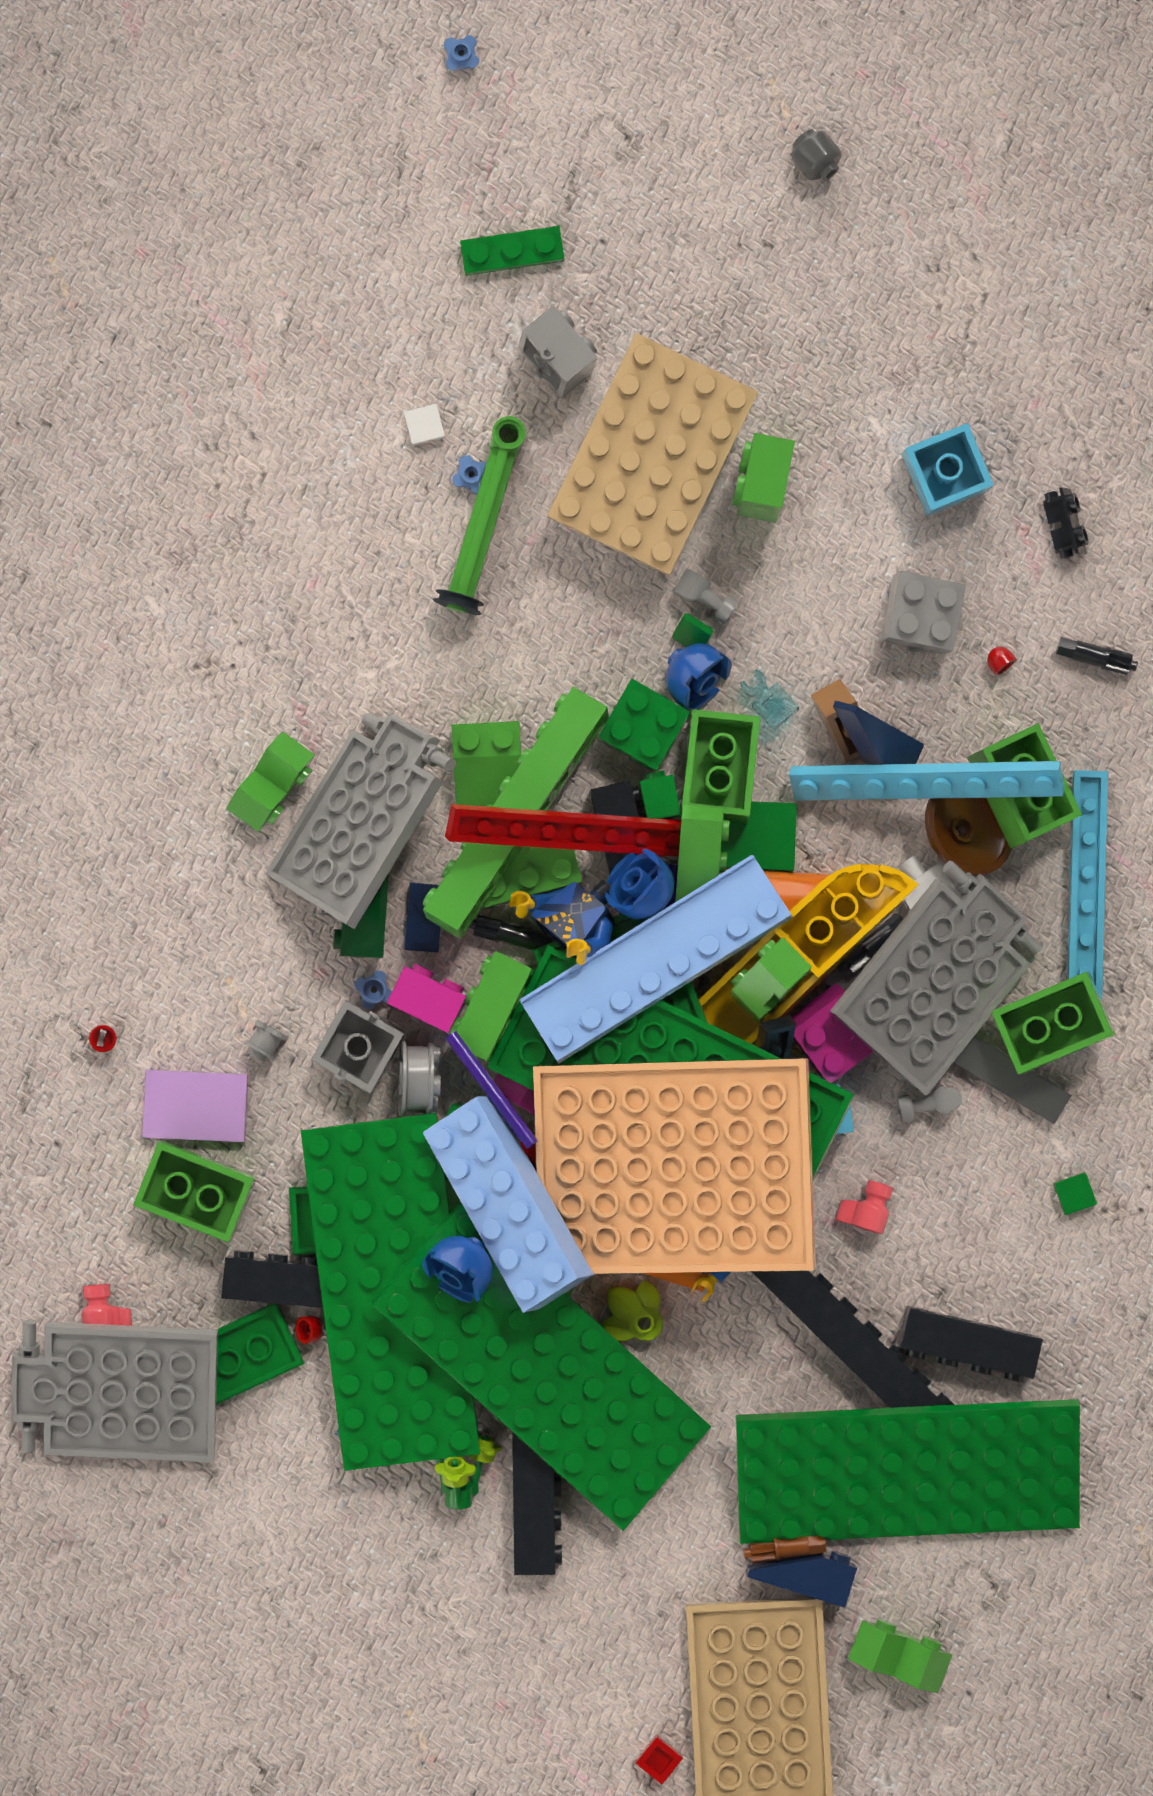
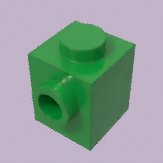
M665 771L645 774L646 780L639 782L645 818H680L681 811L674 776H665Z

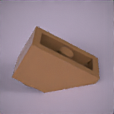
M838 679L811 694V697L823 724L842 758L848 763L860 756L834 710L833 705L836 700L859 706L841 679Z

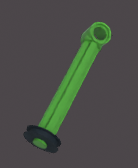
M512 416L500 418L492 429L489 446L490 452L448 590L437 589L436 592L440 594L439 598L433 599L439 605L455 612L472 615L482 614L478 611V606H484V604L474 599L514 462L524 444L526 435L524 424ZM504 429H511L517 434L518 438L513 443H505L500 439L499 433Z

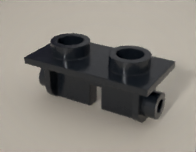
M1063 487L1059 488L1061 496H1058L1057 491H1052L1044 494L1045 501H1043L1048 524L1061 522L1062 528L1050 531L1055 554H1059L1061 560L1073 557L1072 550H1075L1076 554H1087L1085 545L1089 544L1087 531L1083 525L1080 526L1077 515L1081 511L1079 499L1076 493L1071 492V489Z

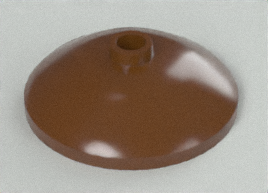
M929 798L925 810V828L933 850L945 864L948 861H953L965 873L977 876L978 874L987 875L1000 868L1006 862L1012 849L1008 845L987 798Z

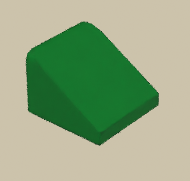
M685 613L676 627L672 638L685 647L697 643L707 644L714 631L694 616Z

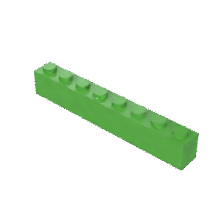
M572 687L568 695L562 694L555 704L554 711L556 713L550 722L544 721L535 736L537 741L531 750L526 748L517 761L519 768L512 778L507 776L498 790L500 796L494 805L488 804L486 807L547 811L608 720V707L575 687ZM462 842L461 849L463 851L456 861L453 859L449 861L442 873L444 879L437 889L433 887L428 892L423 901L425 906L423 911L426 919L461 939L523 846Z

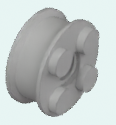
M401 1041L398 1068L400 1116H404L405 1111H425L426 1114H430L438 1110L441 1080L440 1076H437V1066L440 1064V1046H433L432 1041H429L427 1046H407L406 1041Z

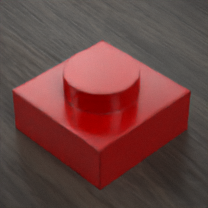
M656 1734L635 1760V1764L662 1785L682 1761L683 1755Z

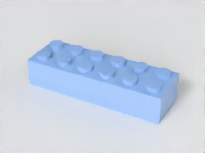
M488 1096L473 1098L423 1132L523 1313L544 1307L594 1275L515 1133Z

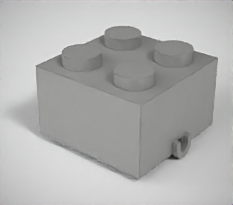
M553 305L522 330L518 349L535 367L536 376L541 379L544 378L562 399L592 374L597 360L595 354L597 350L586 336L581 338L573 329L575 324L571 317L563 310L559 312ZM541 368H544V370H543L544 373H543V374H540V373H539V370H540Z
M904 571L894 574L880 641L907 646L906 650L912 652H920L921 649L948 654L954 651L966 584Z
M344 1000L311 1060L335 1073L334 1077L346 1083L348 1080L365 1091L373 1093L406 1033L381 1020V1016L372 1011L368 1013L351 1002Z

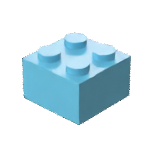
M968 423L909 446L901 454L927 516L989 492L994 486Z

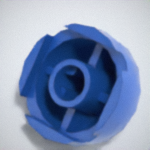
M697 643L683 649H677L668 659L669 666L666 672V686L671 697L686 710H688V707L691 710H698L712 700L720 691V689L714 686L721 677L725 681L729 677L732 668L731 659L711 645Z
M643 849L644 853L637 856L634 853L626 855L616 864L607 880L611 885L609 894L605 891V897L609 905L632 919H649L661 912L671 900L674 891V878L668 865L657 854L647 849Z
M449 1236L437 1242L422 1260V1267L427 1276L431 1278L435 1274L441 1280L438 1285L440 1289L466 1303H471L473 1298L476 1299V1302L482 1298L491 1283L493 1272L491 1259L485 1251L486 1246L475 1237Z

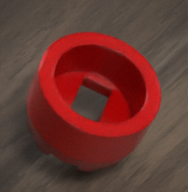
M1005 647L993 648L987 658L988 666L995 676L1008 670L1017 661L1012 652Z
M97 1025L90 1031L88 1040L91 1047L96 1051L107 1052L115 1046L117 1037L111 1027ZM101 1029L106 1030L102 1047L97 1046Z
M316 1316L300 1317L295 1326L298 1340L303 1344L321 1340L324 1335L322 1331L324 1322Z

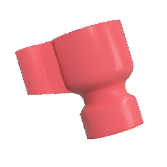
M868 1180L865 1189L866 1199L863 1201L841 1200L835 1220L883 1235L889 1217V1211L885 1204L891 1199L894 1188Z
M110 1284L83 1286V1298L87 1301V1306L81 1313L82 1323L132 1326L131 1309L112 1306L108 1303V1298L111 1296Z

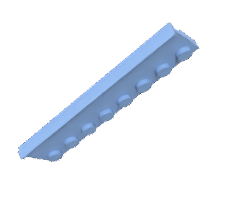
M751 855L601 948L591 957H587L584 965L577 963L519 1001L557 1062L561 1063L792 919V915L755 857Z

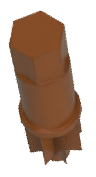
M819 1535L779 1540L774 1538L773 1542L750 1543V1548L743 1549L744 1558H751L752 1564L824 1553L826 1552L825 1537Z

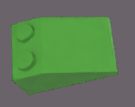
M520 722L451 724L453 759L456 761L454 768L456 804L472 806L494 805L500 796L498 790L507 776L512 778L519 768L517 761L521 756Z

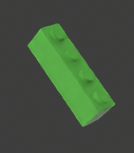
M683 805L675 902L717 877L719 872L726 871L727 852H721V841H728L730 821L723 820L724 808Z

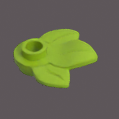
M644 1280L637 1287L636 1292L624 1287H613L608 1290L607 1300L613 1315L606 1319L601 1326L616 1340L624 1342L636 1337L643 1341H651L661 1334L664 1325L663 1318L658 1312L661 1298L654 1285ZM645 1317L651 1320V1326L647 1330H643L640 1326L641 1320Z

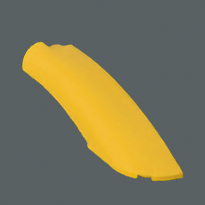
M855 864L832 873L790 910L792 919L766 934L699 999L708 1023L755 1045L760 1023L786 1016L857 948L919 884L898 869L882 864ZM781 938H784L812 968L785 995L783 1001L758 1024L730 996V992L734 987L731 981L742 970L746 969L749 971L761 959L757 953L770 940L777 943Z

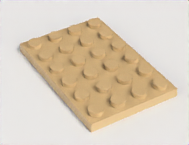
M635 333L547 514V518L670 576L759 391Z
M810 1597L686 1604L696 1796H833L822 1600Z

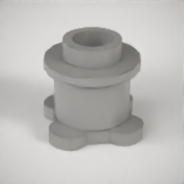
M256 1020L255 1025L258 1027L250 1041H245V1044L250 1047L247 1051L248 1054L265 1063L267 1057L275 1059L273 1054L280 1041H286L288 1036L260 1020Z

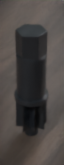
M1061 636L1056 650L1058 655L1101 667L1102 670L1105 669L1127 675L1129 670L1136 671L1138 665L1137 661L1132 660L1133 654L1112 649L1108 646L1105 648Z
M895 913L877 927L838 965L839 970L843 974L848 970L853 974L870 961L903 920L902 916Z
M478 915L477 920L474 919L469 926L470 929H474V936L529 950L547 945L549 941V936L545 933Z

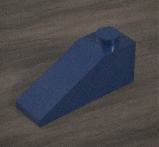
M835 700L833 708L864 763L868 765L917 763L925 744L857 706Z
M832 1551L831 1555L820 1553L783 1559L777 1562L771 1561L747 1565L745 1572L749 1578L845 1608L857 1567L855 1563L850 1562L851 1556Z

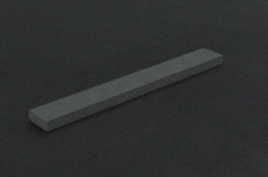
M837 966L822 983L829 987L837 983L846 991L864 967L859 968L853 974L849 970L843 974ZM976 1036L972 1038L953 1062L1052 1124L1056 1123L1072 1096L1033 1071L1018 1075L1009 1056Z

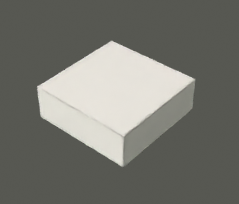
M437 404L404 412L413 446L445 438Z

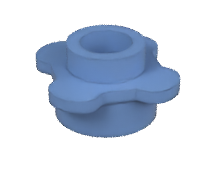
M467 35L464 39L455 40L454 38H448L445 40L444 49L448 53L446 66L449 70L456 71L457 69L463 70L477 67L479 58L475 55L474 49L477 41L473 36ZM460 50L465 52L463 56L458 55Z
M464 455L459 459L460 467L457 474L453 476L452 481L456 487L463 486L477 494L486 462L479 463L472 460L469 455ZM471 471L475 473V476L472 478L468 476V473Z
M375 971L373 976L365 979L358 978L355 981V989L360 991L363 999L361 1004L364 1008L373 1009L375 1004L388 1001L392 990L388 989L384 972ZM372 987L377 988L376 993L371 992Z

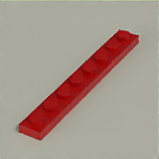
M451 804L445 837L449 842L642 854L644 853L642 850L647 849L660 856L679 857L681 820Z

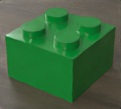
M631 678L598 735L597 740L648 770L656 772L689 717L690 711Z

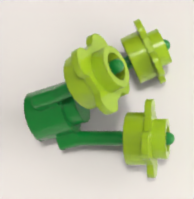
M479 1435L481 1453L468 1456L476 1461L475 1466L465 1462L463 1456L449 1457L445 1462L444 1459L436 1460L435 1473L440 1475L441 1493L445 1494L446 1507L462 1510L472 1506V1495L479 1493L478 1482L483 1463L494 1462L496 1452H501L503 1448L501 1445L495 1444V1439L492 1437Z

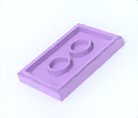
M146 1070L142 1137L245 1142L248 1074Z

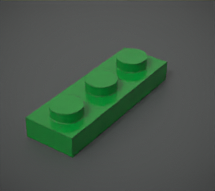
M560 225L460 240L465 276L565 261Z

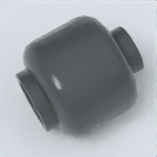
M810 129L793 143L792 160L808 180L822 178L823 181H826L838 172L839 167L837 164L841 159L842 153L825 131Z

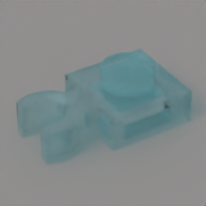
M756 669L754 676L759 680V684L756 687H750L743 680L741 688L747 696L757 698L751 704L752 708L775 731L799 711V705L777 682L769 688L763 672Z

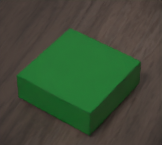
M1086 1172L1053 1183L1064 1215L1097 1204Z

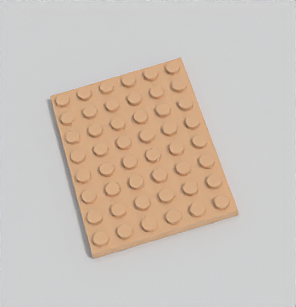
M808 1058L533 1067L535 1137L538 1140L536 1143L537 1174L593 1274L808 1271L816 1269Z

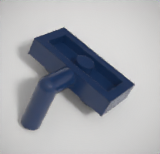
M410 882L405 950L439 953L441 927L426 919L423 911L425 907L423 901L433 887L437 889L439 885Z

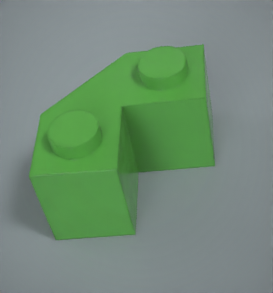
M282 731L266 748L254 771L237 788L226 809L258 832L268 822L273 825L283 813L284 808L281 805L297 784L302 786L313 770L309 768V765L315 754Z
M781 938L777 943L770 940L757 953L761 959L749 971L746 969L742 970L731 981L734 987L730 992V996L758 1024L783 1001L785 995L812 968L784 938Z
M878 1618L876 1623L862 1620L848 1657L849 1660L872 1672L894 1676L919 1690L939 1693L952 1658V1654L940 1649L941 1642L927 1636L918 1639L897 1631L895 1624Z

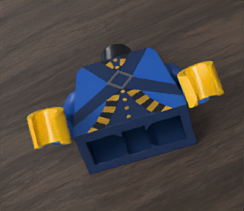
M601 880L590 892L586 891L577 882H572L568 886L545 893L529 895L524 891H515L511 895L509 906L511 908L517 906L516 915L519 918H524L527 916L528 911L533 912L531 916L538 927L567 951V958L573 956L580 965H584L587 957H591L610 943L614 919L605 906L608 903L605 891L609 894L611 886L604 880Z

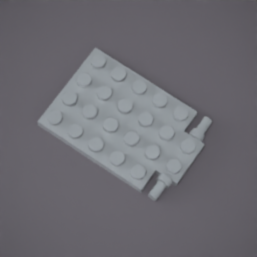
M366 713L363 716L362 723L373 729L376 737L372 741L355 730L351 731L266 872V875L353 929L356 928L444 782L424 770V766L426 764L432 767L439 766L448 772L454 770L456 766V761L445 755L443 750L437 746L440 742L438 738L396 715L379 718L371 713Z
M948 861L944 865L943 871L956 883V888L962 893L961 897L956 895L943 881L935 879L830 1010L838 1020L918 1092L925 1096L929 1094L991 1016V1011L998 1007L1031 965L1009 943L1013 941L1014 943L1022 944L1032 955L1037 954L1042 948V945L1029 933V928L1025 925L1028 919L983 875L978 874L975 878L971 873H965L953 861Z
M23 1321L22 1342L19 1344V1353H12V1421L18 1422V1429L22 1431L21 1450L26 1453L35 1451V1431L39 1429V1423H44V1455L214 1463L216 1448L218 1330L47 1322L45 1325V1354H40V1344L36 1342V1321Z

